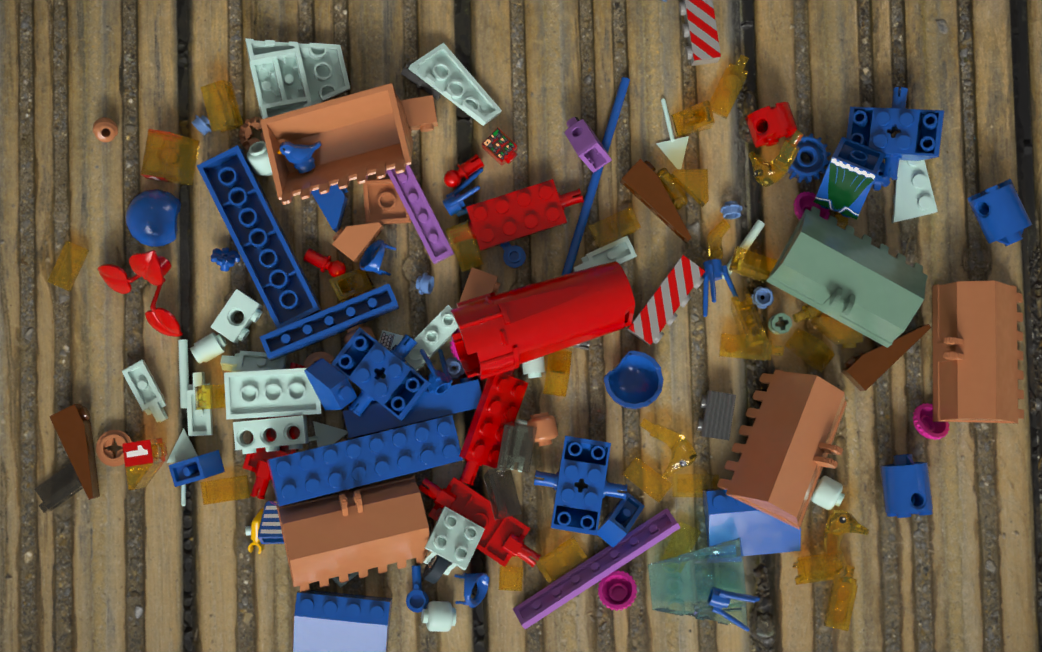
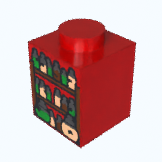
M498 127L482 143V148L501 166L505 163L510 164L518 155L516 153L518 150L517 145Z

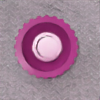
M803 192L797 195L793 204L798 220H800L806 209L810 211L812 206L820 209L819 216L827 220L830 215L829 209L822 208L819 204L814 203L816 195L810 192Z
M923 403L914 410L913 424L917 432L923 437L939 440L948 434L950 430L948 422H933V404Z
M614 571L603 578L598 584L600 601L611 610L622 611L627 609L628 606L634 603V599L637 597L635 580L624 571Z

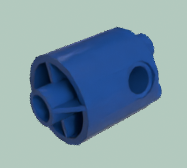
M1011 179L967 198L988 244L995 241L1003 243L1005 246L1022 240L1024 228L1032 225Z
M901 454L893 456V464L880 466L887 517L907 518L911 517V514H933L928 462H913L912 454Z

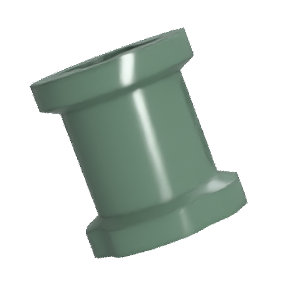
M785 313L776 314L768 321L769 331L776 335L784 334L792 327V320ZM778 320L784 321V326L781 328L775 325Z

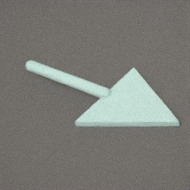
M662 98L661 103L670 140L656 143V145L677 170L681 172L689 136L678 139L674 138L666 100Z
M313 421L316 436L308 437L309 442L317 440V446L322 447L334 444L348 432L347 430Z
M184 428L167 463H177L198 456ZM186 484L181 485L182 506L186 505Z

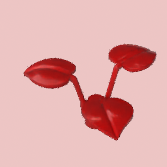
M155 250L133 254L129 258V264L136 275L130 278L127 277L126 272L116 265L104 264L97 268L104 282L111 289L121 294L129 293L132 289L130 283L140 277H143L144 280L153 285H157L150 305L151 310L145 313L148 323L161 334L172 337L183 335L175 316L164 308H156L160 290L166 281L164 276L172 267L165 257L157 256Z

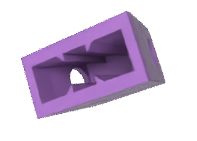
M573 117L567 121L568 129L565 131V135L577 155L593 173L612 160L593 130L583 119L579 120L578 117Z

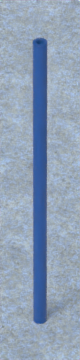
M621 77L601 143L607 153L630 79L626 77ZM604 166L592 173L561 276L572 273Z

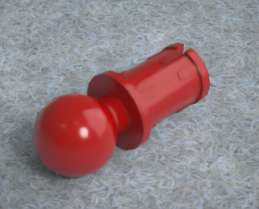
M475 154L461 165L457 164L458 170L447 171L444 174V183L448 187L455 188L461 183L462 177L465 176L466 179H469L468 176L485 165L479 156Z
M311 248L305 253L303 261L320 268L321 272L328 270L333 278H341L346 273L345 264L339 260L331 262L332 257L330 255L324 256Z

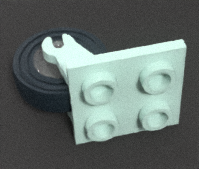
M445 506L424 547L428 552L423 559V563L426 564L423 578L435 584L443 574L448 575L456 566L466 570L485 529Z

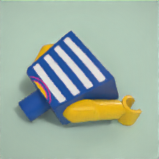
M267 501L265 507L260 509L252 520L251 540L253 542L248 546L250 553L253 552V545L258 546V554H260L265 548L264 544H284L276 507L277 501Z

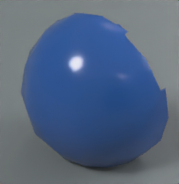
M159 189L145 190L136 195L128 205L126 212V225L132 237L141 244L150 247L165 246L175 241L178 231L177 217L180 212L181 202L172 193Z
M629 351L618 366L604 376L606 391L613 401L629 409H640L653 403L662 392L664 381L661 367L656 360L646 353Z

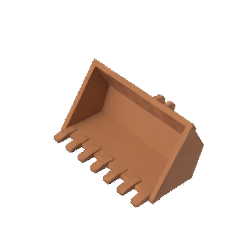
M392 83L260 120L277 196L283 205L291 203L293 196L300 195L302 200L307 199L314 190L319 189L320 194L328 193L330 186L338 184L339 189L347 188L351 180L357 179L358 184L366 183L369 175L376 174L377 179L386 177L388 170L395 169L396 174L405 172L406 165L412 164L413 139L404 108L396 95ZM287 141L293 144L312 145L320 141L322 145L312 155L315 159L316 167L308 172L298 173L294 163L289 162L285 155L277 153L281 143Z
M995 280L957 281L932 286L933 422L1018 424V419H1024V410L1018 409V399H1024V391L1018 389V380L1024 379V372L1018 370V361L1023 360V351L1017 349V341H1023V332L1017 331V322H1023V314L1017 312V303L1023 302V295L1017 292V286L1007 285Z
M775 369L774 374L763 373L759 379L760 382L769 384L767 392L756 390L753 394L754 400L762 402L760 409H747L746 416L755 419L753 427L742 425L739 429V434L748 436L746 444H733L732 451L741 454L739 462L728 460L724 468L726 470L734 472L731 480L719 479L717 486L727 490L726 495L800 530L823 467L837 468L838 463L831 458H827L828 454L841 455L843 452L842 448L832 445L845 412L847 402L845 401V392L817 375L785 372Z
M414 473L283 506L276 504L293 587L299 586L300 592L309 591V583L319 581L320 588L329 586V579L339 577L340 583L348 582V574L358 572L359 578H364L368 576V569L377 567L379 574L387 572V565L397 563L398 569L405 568L407 566L406 560L416 558V563L422 564L428 552L424 547L429 539V526Z

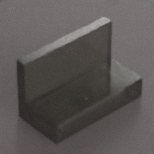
M513 421L505 424L497 470L506 472L509 469L529 472L537 427Z
M70 463L34 490L43 501L39 507L45 513L57 508L82 490L83 486L72 463Z
M497 468L487 470L484 479L494 519L521 515L522 511L511 469L500 472L497 471Z

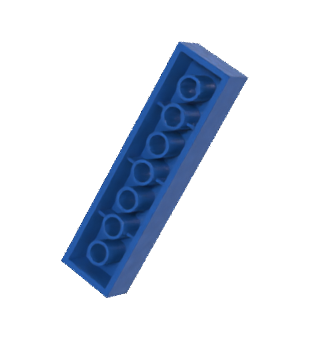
M237 145L197 165L276 328H282L323 311L244 151Z
M449 415L269 459L267 462L278 506H283L462 461L463 458L459 457L461 452L453 416Z

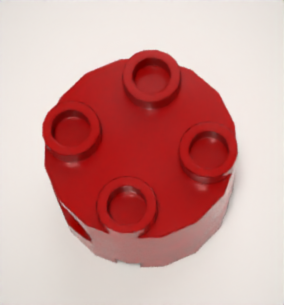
M789 102L776 103V107L771 108L769 105L754 111L745 118L756 148L764 145L766 147L773 146L779 143V138L784 136L785 138H790L798 134Z

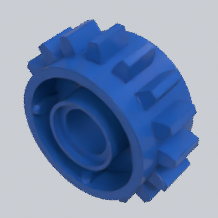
M801 133L798 139L793 136L790 139L791 143L786 142L784 144L787 150L780 152V155L784 156L780 164H784L785 169L783 173L788 172L790 180L795 177L797 178V183L802 182L803 179H805L806 183H810L812 177L818 180L820 178L819 173L823 175L826 173L824 166L829 165L830 161L827 160V157L831 153L826 152L825 148L828 145L820 142L821 137L815 139L812 133L808 137ZM800 154H807L810 157V163L802 162Z

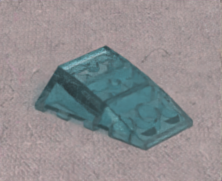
M740 538L648 564L652 610L680 616H694L695 619L714 620L725 625H735L720 614L712 612L713 606L708 605L707 601L712 587L729 592L747 594ZM730 599L729 606L727 608L723 607L722 610L748 627L747 602Z

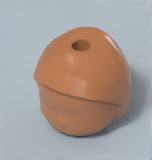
M102 117L94 122L93 133L99 141L110 142L117 136L118 126L112 119Z

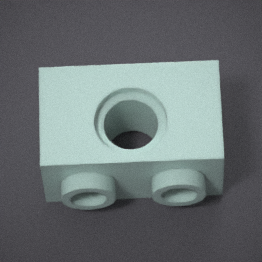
M236 289L211 325V328L233 343L238 344L239 341H244L250 332L248 328L251 323L257 322L261 317L263 305ZM241 311L244 314V320L236 324L234 315Z

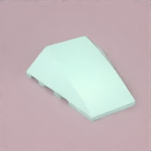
M245 38L250 70L262 119L315 105L350 90L341 46L338 44H302L292 41L287 43L275 42V40L256 41Z

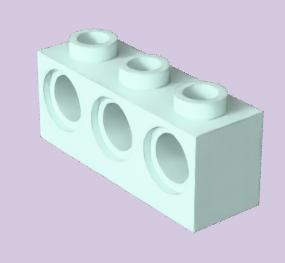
M449 305L414 339L417 344L409 352L405 360L416 371L426 363L420 353V349H424L430 359L452 337L456 329H459L451 313L452 308Z
M306 415L233 422L235 450H242V454L257 453L256 448L264 447L266 452L280 451L279 446L289 445V450L301 449L304 443H309ZM293 426L298 427L300 430V436L297 439H292L289 435V430ZM270 428L274 429L277 433V437L273 442L269 441L266 437V432ZM246 431H250L253 434V441L250 444L245 443L243 440V435Z

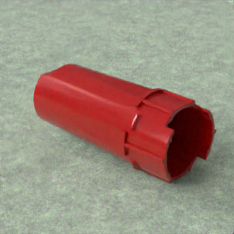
M617 261L502 293L495 294V292H491L456 303L457 308L452 309L451 313L460 332L452 334V338L460 363L467 377L471 378L478 375L482 380L517 369L519 364L607 335L631 325L635 300L624 270Z

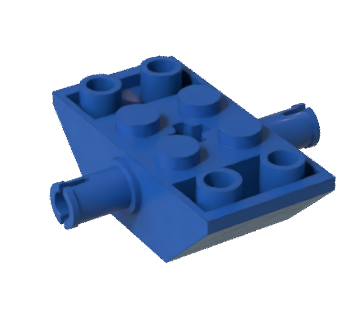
M899 87L893 88L892 107L890 108L850 107L846 138L885 153L882 177L885 180H890V178L892 180L898 179L899 160L921 161L937 158L940 154L944 110L906 109L908 89L901 87V91ZM899 131L900 134H896L895 138H893L892 133Z
M359 327L331 363L332 366L361 388V393L348 408L361 417L371 401L376 400L402 421L431 384L405 362L406 356L417 342L405 334L396 348L389 350ZM383 372L386 375L384 379L381 378Z
M565 436L559 472L553 474L536 470L535 477L544 478V480L534 479V485L553 487L556 490L551 528L597 535L602 499L605 496L626 499V493L617 492V490L627 491L628 485L610 483L606 480L611 443ZM580 479H583V482L587 484L586 488H582V491H578V488L574 486V483L579 482Z

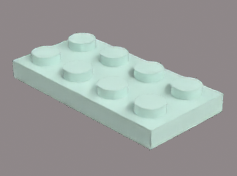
M307 368L224 373L226 420L321 414V402L304 372Z

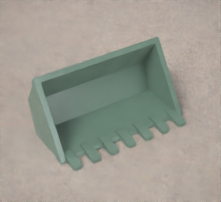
M812 206L810 211L806 209L766 281L888 348L906 330L924 301L928 275L923 273V266L915 262L913 267L905 263L906 257L900 253L896 255V258L888 254L889 247L884 244H880L879 248L871 245L872 238L866 234L860 239L854 235L855 229L849 225H846L845 229L837 226L838 220L831 215L827 220L820 217V209Z

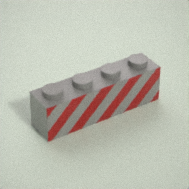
M682 0V2H679L680 16L684 15L685 24H682L683 37H687L688 46H685L686 59H690L691 66L718 63L721 53L713 0Z
M682 255L627 330L648 346L652 343L657 344L664 335L661 330L666 324L670 326L678 316L675 311L679 306L684 308L690 300L691 296L688 294L692 288L698 289L705 278L702 275L705 270Z

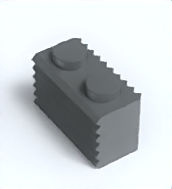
M709 390L706 391V395L702 394L700 408H703L702 418L698 417L696 430L700 431L699 436L729 441L736 395Z

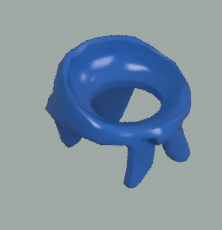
M382 239L375 241L367 248L359 262L360 269L372 271L379 275L390 276L391 273L381 270L380 266L385 248L396 250V247L385 244Z
M464 572L462 574H455V577L465 579V600L456 601L455 603L475 608L481 603L487 593L488 575L486 573L474 574ZM475 583H477V594L472 599L471 592Z

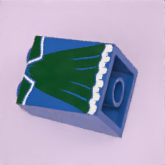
M842 137L828 165L814 203L819 204L822 208L839 212L844 217L857 220L885 153Z

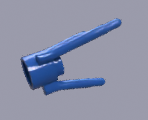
M483 168L474 172L469 179H466L453 192L447 194L446 199L442 200L450 216L456 214L460 217L468 213L466 208L462 209V207L466 206L463 200L480 190V186L470 189L461 196L458 193L483 172Z
M712 259L703 263L705 270L703 274L705 278L703 284L704 317L708 315L709 281L713 303L716 302L715 281L722 279V275H724L733 297L738 299V294L728 274L727 265L722 266L720 259Z
M420 349V353L431 371L428 377L431 383L428 387L429 392L437 395L447 392L451 388L453 380L449 375L442 349L438 350L443 372L436 370L424 349Z
M712 587L707 601L708 605L713 606L712 612L720 614L748 632L750 630L749 627L723 611L722 608L729 606L730 599L755 603L760 598Z

